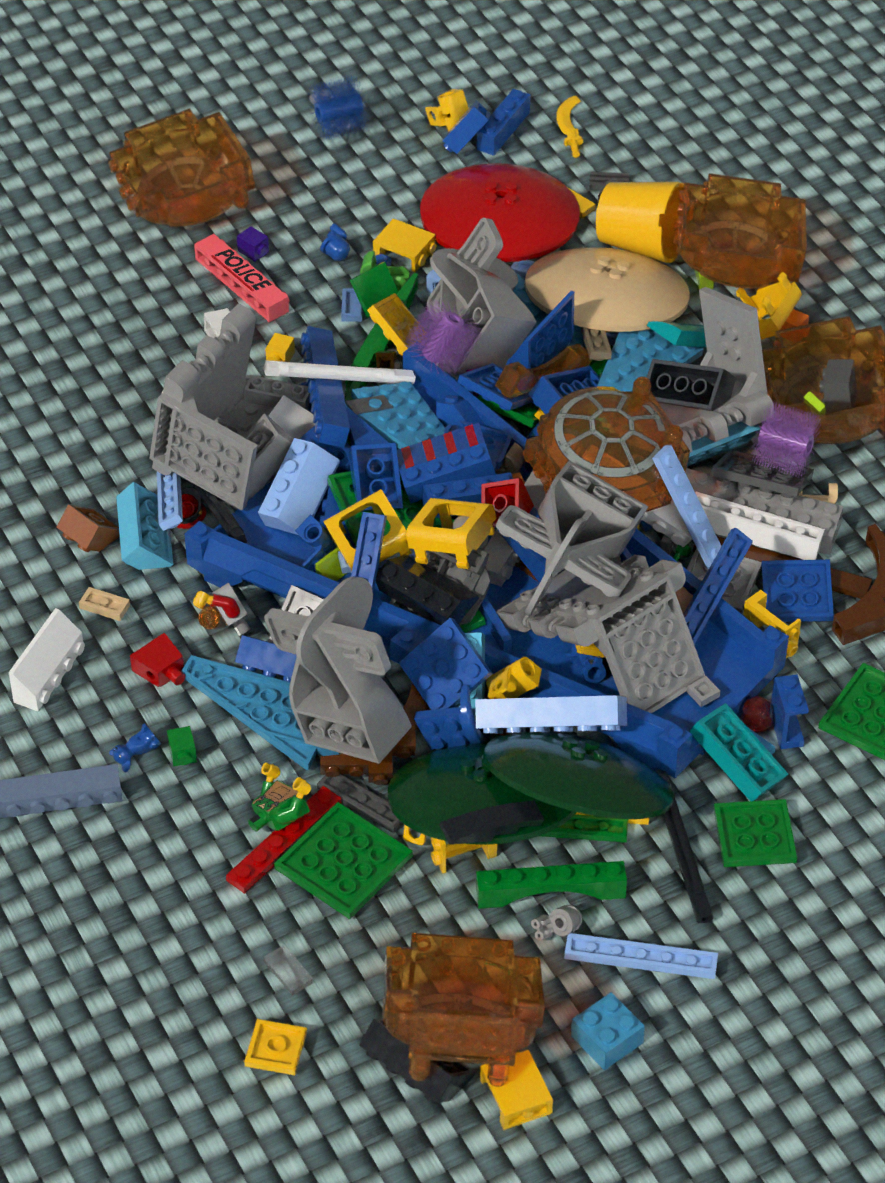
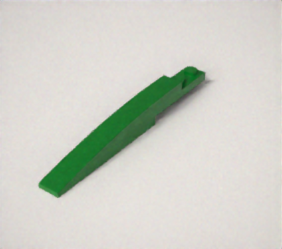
M414 273L396 294L408 310L418 291V273ZM375 323L358 351L351 365L352 367L377 368L376 352L392 349L394 343L385 337L383 329L379 324ZM345 380V401L353 400L351 397L352 389L366 387L368 382Z

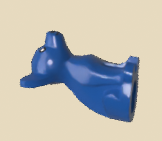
M572 644L571 650L565 651V656L579 658L582 666L581 673L586 681L597 683L605 678L606 669L602 664L603 659L600 656L577 653L575 644Z
M144 723L140 732L132 736L126 744L115 746V748L109 751V754L113 756L117 763L122 765V770L127 772L131 767V757L133 755L155 750L162 743Z

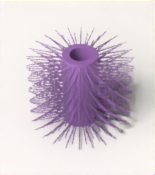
M455 308L454 313L451 312V309L450 312H446V310L440 312L439 309L436 312L433 309L432 311L435 312L433 315L435 316L429 313V317L426 318L424 315L422 317L424 319L422 324L419 322L418 327L414 328L416 330L413 332L416 335L415 338L421 341L415 344L420 346L417 347L420 349L409 352L422 351L416 352L423 353L417 356H424V360L428 359V361L435 363L436 369V363L438 365L439 363L441 364V369L444 367L442 363L449 368L446 365L448 364L447 362L451 363L453 361L456 364L458 361V363H461V351H468L460 347L462 343L465 345L467 342L469 346L474 343L472 342L474 337L471 338L466 333L477 329L473 330V328H470L472 330H468L467 328L469 327L467 326L477 323L464 324V321L470 319H462L461 317L465 315L459 316L456 314ZM418 331H420L419 334L422 336L421 339H418V337H420L419 335H417Z
M773 403L772 409L777 410L778 413L776 411L774 415L773 412L772 415L770 413L772 418L768 414L765 422L764 410V421L762 422V427H760V432H757L759 433L758 441L760 443L758 448L761 451L759 458L762 459H757V461H759V465L762 461V466L767 461L773 464V466L776 465L777 468L781 464L794 473L796 470L791 467L801 471V463L804 467V461L806 467L805 458L808 463L812 448L815 447L813 446L815 442L813 434L817 426H814L815 429H813L812 423L814 420L811 419L812 417L809 418L800 413L801 416L812 421L809 424L805 418L803 419L800 415H795V412L792 413L791 408L789 409L790 411L787 409L785 411V408L780 411L777 409L780 407V403L776 408H774Z

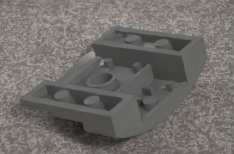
M477 549V551L472 550L467 555L469 569H462L456 566L455 554L426 551L428 564L423 565L479 595L477 602L458 625L470 623L482 604L491 584L486 568L489 554L480 549ZM393 598L389 603L391 605H394L396 607H399L403 610H406L410 613H413L415 615H418L422 618L429 620L428 618L422 616L421 614L415 612L414 610L408 608L407 606L401 604Z

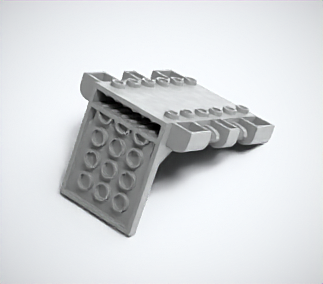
M708 287L699 289L707 353L700 365L722 368L736 377L730 399L714 411L650 402L641 399L623 410L631 417L651 415L642 405L651 406L660 416L666 431H658L654 419L635 420V431L658 443L660 449L665 445H672L678 458L693 452L691 442L702 437L717 442L729 436V426L743 422L752 427L764 421V410L765 421L766 416L768 418V414L772 418L769 413L770 405L772 412L774 410L772 409L773 402L767 394L757 308ZM620 413L606 423L595 418L597 426L616 436L622 437L629 431L628 419ZM635 435L626 440L650 453L655 449L652 444Z
M238 303L222 319L220 335L214 338L206 335L198 343L195 361L187 363L181 360L165 377L164 389L157 401L149 459L153 460L152 469L163 475H170L174 472L236 508L243 510L248 502L258 445L214 421L217 417H225L243 397L256 318L250 309Z
M635 554L621 562L620 555L611 559L612 562L631 574L628 584L618 597L605 595L599 588L584 583L580 577L565 569L554 577L530 617L524 613L537 587L522 592L519 598L496 611L505 628L520 632H527L532 629L534 634L546 638H554L558 635L563 642L584 647L594 643L607 659L620 696L627 697L628 704L649 713H653L686 692L688 685L705 677L675 593L683 587L686 579L682 564L679 562L662 559L649 567L645 556Z

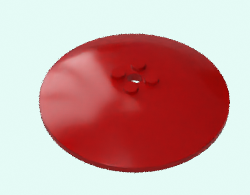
M490 163L460 168L437 179L430 185L422 197L420 218L425 230L435 234V241L446 249L460 250L481 218L492 219L503 241V248L496 258L503 262H517L547 255L567 243L577 230L580 210L577 199L570 189L551 175L520 165Z

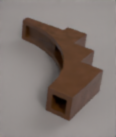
M876 524L868 526L865 542L873 553L877 566V578L871 589L861 600L848 609L834 614L832 631L842 645L885 631V533Z
M412 683L408 700L403 708L412 727L379 764L343 753L321 756L320 775L337 777L340 774H349L353 777H359L363 774H368V783L385 785L390 782L393 777L392 756H397L398 758L415 756V730L419 729L414 720L415 713L431 710Z

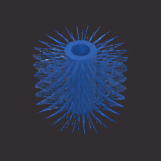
M351 76V81H350V78H349V82H348L347 77H346V82H347V83H351V82L353 83V81H352V76ZM342 78L341 83L337 84L336 80L334 85L331 80L333 88L327 87L326 81L324 88L322 83L321 87H319V89L322 88L324 91L320 92L319 90L316 97L313 96L314 100H316L315 102H317L313 109H315L317 122H319L320 127L322 126L323 137L325 131L326 133L328 132L329 138V132H333L332 135L334 137L336 131L339 136L341 130L344 135V129H348L349 134V129L351 132L352 128L354 133L356 126L359 125L360 129L361 125L363 126L364 121L362 120L364 116L361 113L364 110L363 103L365 102H362L359 90L358 93H353L357 92L356 87L353 90L355 80L352 88V84L347 85L343 83Z

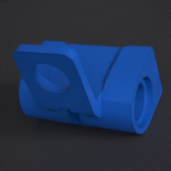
M310 514L295 532L316 550L301 567L316 573L315 567L309 569L310 564L315 560H321L336 549L337 546L328 530Z

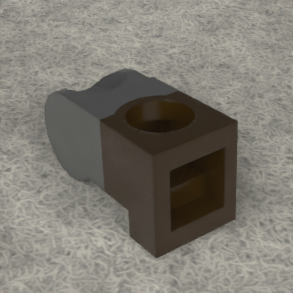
M397 349L376 352L377 368L403 369V356L398 353Z

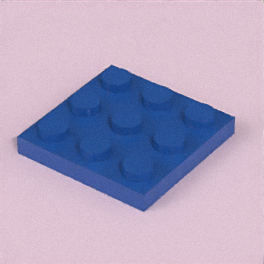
M494 363L460 374L457 381L466 390L482 395L484 400L493 401L506 411H511L533 402L528 393L535 385Z
M830 559L762 561L763 592L767 594L766 609L783 622H794L798 618L801 622L833 621Z
M449 618L399 662L431 710L454 708L460 703V691L463 685H468L471 693L493 674L454 618Z

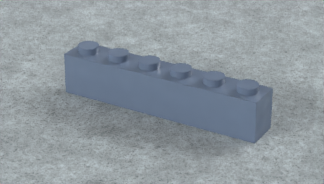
M118 764L0 780V818L123 801Z

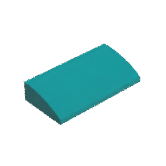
M652 321L647 324L649 328L675 346L707 348L704 325Z
M726 703L700 719L689 731L749 801H756L789 775Z

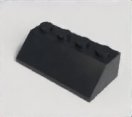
M652 359L640 399L714 411L730 399L736 377L722 368Z
M407 555L388 559L376 575V584L380 592L439 625H442L449 618H454L459 624L479 599V595L431 568L417 563L415 559Z
M395 1016L373 1019L359 1046L366 1050V1054L370 1058L386 1065L385 1068L389 1072L403 1077L408 1086L422 1091L428 1101L435 1104L450 1101L474 1077L475 1072L463 1063L439 1059L456 1061L455 1057L446 1051L425 1052L407 1045L395 1030ZM405 1022L404 1027L420 1033L414 1027ZM404 1030L406 1037L415 1047L419 1049L436 1047L430 1039Z

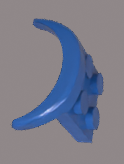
M468 685L461 687L460 707L418 711L415 713L414 720L430 750L483 744L490 736L489 733H483L476 728Z

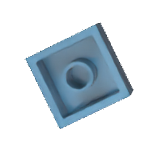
M611 992L572 1019L571 1037L603 1070H606L643 1044L645 1026Z

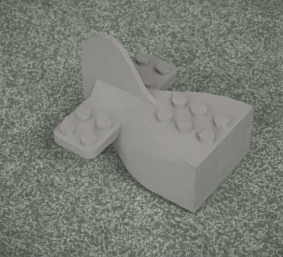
M489 218L480 219L460 250L440 249L434 252L430 258L431 267L441 280L427 300L428 311L431 308V304L437 310L440 308L443 312V309L446 307V312H450L451 309V312L454 313L455 308L456 314L459 316L465 315L461 317L462 319H470L464 321V324L477 323L467 326L469 327L467 328L468 330H472L470 328H473V330L477 329L468 332L473 334L474 339L472 342L474 343L472 344L474 346L471 347L472 349L464 351L463 354L467 355H464L463 358L461 357V359H464L462 360L463 362H456L454 366L456 369L453 366L451 367L455 376L466 373V370L480 368L491 363L504 369L507 360L514 355L536 324V320L530 310L512 291L518 284V277L515 271L505 262L496 258L503 248V241L494 221Z
M568 461L554 478L537 510L539 518L516 506H508L496 523L499 533L505 537H511L518 541L522 547L531 549L546 558L545 574L524 614L529 617L532 615L554 577L563 569L580 577L584 583L599 588L609 597L620 596L628 584L631 574L612 562L611 559L618 557L625 550L649 506L571 461Z
M353 576L343 580L309 617L272 608L264 616V619L276 647L282 651L296 654L297 657L290 682L289 696L293 713L305 743L379 764L412 725L401 703L380 677L385 675L391 668L382 638L375 632L364 630L373 601L371 585L366 579Z

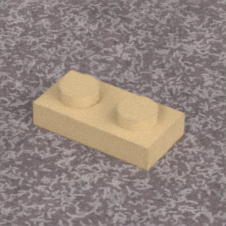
M88 587L79 601L80 609L121 621L130 607V599Z

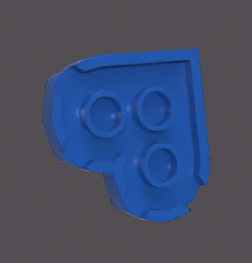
M460 421L459 425L451 426V424H448L444 429V434L474 423ZM480 425L494 470L496 471L504 462L513 434Z

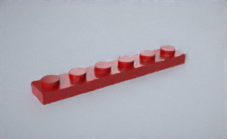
M325 786L320 788L306 801L310 812L281 830L273 831L226 875V881L245 894L337 802L342 804V798Z

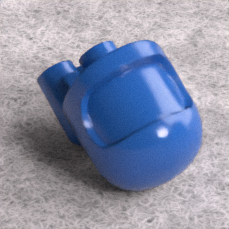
M334 223L330 227L331 231L327 234L328 238L322 242L320 250L334 261H342L348 256L350 246L346 241V232Z

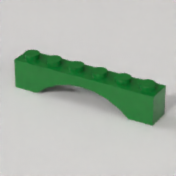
M624 861L476 871L478 909L504 907L521 898L548 892L581 893L600 900L626 898L627 877Z

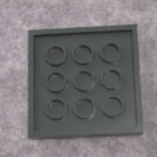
M730 449L712 467L711 476L716 477L721 482H729L731 480L738 482V485L742 487L755 486L759 487V490L762 492L772 493V491L781 493L783 497L794 498V496L797 497L812 479L814 469L801 468L800 466L801 471H798L795 467H791L796 470L795 473L787 469L784 474L782 467L779 468L778 466L777 468L776 465L773 466V464L767 461L763 463V466L762 461L759 465L757 459H762L756 458V455Z

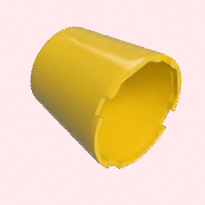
M680 182L608 183L602 191L596 210V233L599 241L664 263H672L679 255L686 236V231H683L685 218L689 219V194L686 185Z

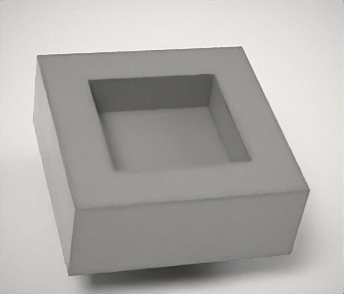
M707 676L687 686V693L700 707L720 697V690Z

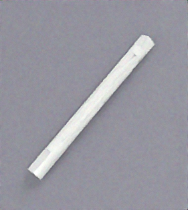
M266 360L263 366L266 376L388 384L411 382L412 385L416 378L412 370L269 360Z

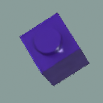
M250 226L237 235L238 252L256 262L269 252L268 236Z

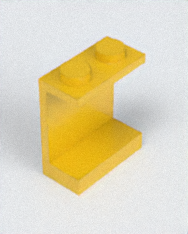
M394 218L373 240L375 255L385 254L389 250L411 259V271L414 273L420 266L425 264L426 259L430 255L434 254L437 247L434 233Z
M529 1050L514 1052L508 1057L490 1060L480 1066V1081L482 1084H488L500 1109V1123L503 1130L552 1114V1096Z

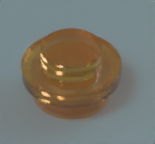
M208 606L200 611L198 620L202 627L214 629L219 625L220 615L215 607Z

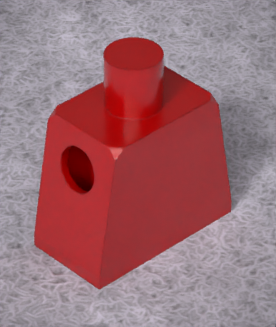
M165 633L130 655L132 671L157 687H162L169 681L178 686L186 678L185 674L181 672L184 668L183 656Z

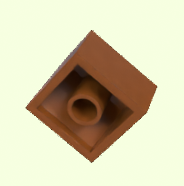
M68 504L56 527L63 532V537L76 541L78 548L85 552L90 550L100 552L120 537L119 527L95 509Z

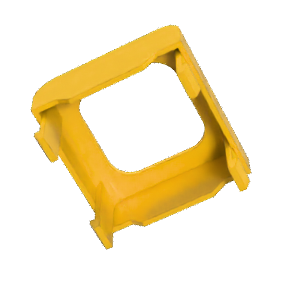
M781 272L778 276L779 282L759 288L756 295L749 297L743 287H739L736 291V296L740 297L743 303L757 308L761 340L778 334L802 296L795 282L790 283L784 272ZM767 314L770 317L767 319H762V317H764Z
M382 489L323 521L351 571L356 549L350 546L344 536L346 530L342 522L372 506L375 514L383 513L387 516L390 524L389 533L383 537L379 563L398 552L400 556H410L412 554L408 548L406 529Z
M430 498L409 524L406 531L408 548L414 549L415 561L420 564H428L426 551L452 553L456 556V566L458 568L469 569L467 555L472 550L477 551L488 535L494 536L495 529L492 525L496 520L494 506L485 503ZM438 513L442 528L433 527L434 518ZM451 515L469 517L461 527L453 529Z

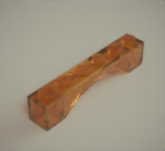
M578 343L566 347L553 359L536 368H525L520 362L505 365L495 386L504 396L511 399L529 393L544 375L587 367L592 359L589 358L587 350Z

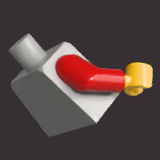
M229 583L211 594L203 591L196 593L193 599L195 607L203 610L206 604L210 605V608L217 610L226 626L230 627L232 625L239 636L250 630L249 625L244 619L248 614Z

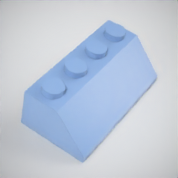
M294 438L258 511L265 526L297 534L295 530L310 514L313 517L315 516L329 487L327 482L328 475L335 474L340 460L315 443Z

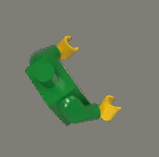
M264 763L261 772L267 776V779L263 781L261 794L252 802L251 806L256 815L250 818L248 823L255 832L265 825L275 831H279L310 812L303 796L309 794L311 786L300 777L295 779L293 788L278 780L273 783V780L279 777L280 769L274 764Z

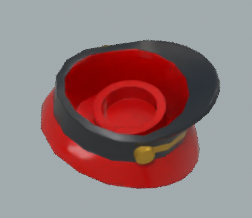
M187 487L181 489L183 522L177 528L182 529L192 528L199 521L202 522L206 516V508L202 504L198 491Z

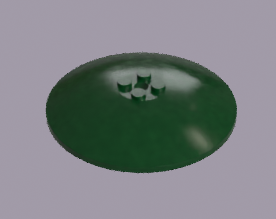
M550 731L508 734L489 741L484 749V763L498 779L525 795L570 811L615 819H645L666 813L671 808L674 800V791L670 784L645 763L619 748L587 737Z
M487 743L448 747L417 757L401 767L392 777L388 786V804L393 814L403 824L421 834L444 841L447 840L439 826L442 821L487 807L535 800L544 818L541 826L520 827L516 834L495 835L491 842L464 844L488 845L527 840L557 829L570 820L576 812L534 799L498 779L487 768L483 760V753Z

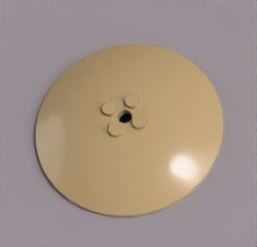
M587 247L558 251L544 256L533 263L525 277V290L528 297L538 308L547 314L570 291H574V325L595 330L630 332L651 329L647 326L648 322H672L684 313L689 303V288L676 271L655 259L620 249Z

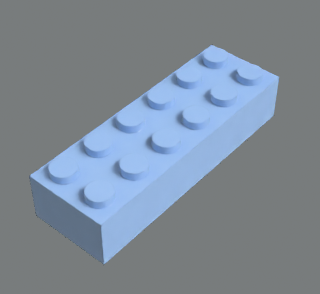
M618 695L475 699L476 728L483 729V733L503 734V729H507V733H526V728H530V732H549L550 728H554V732H573V727H577V731L583 732L597 731V727H601V730L620 731V726H627V697Z

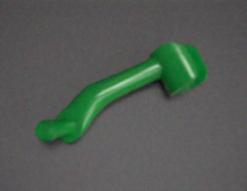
M688 544L685 547L677 545L673 559L678 562L681 555L688 557L691 552L690 546Z

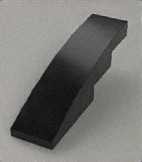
M535 800L502 804L465 813L442 821L439 826L449 845L491 842L495 835L516 834L520 827L541 826L544 818Z

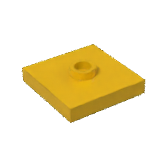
M257 1019L244 1061L245 1067L295 1075L306 1039L307 1027Z

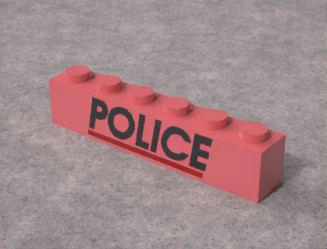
M212 234L194 244L195 259L269 323L289 312L288 295L263 276L259 270L257 271L249 261L244 260L236 250L231 249L224 240Z

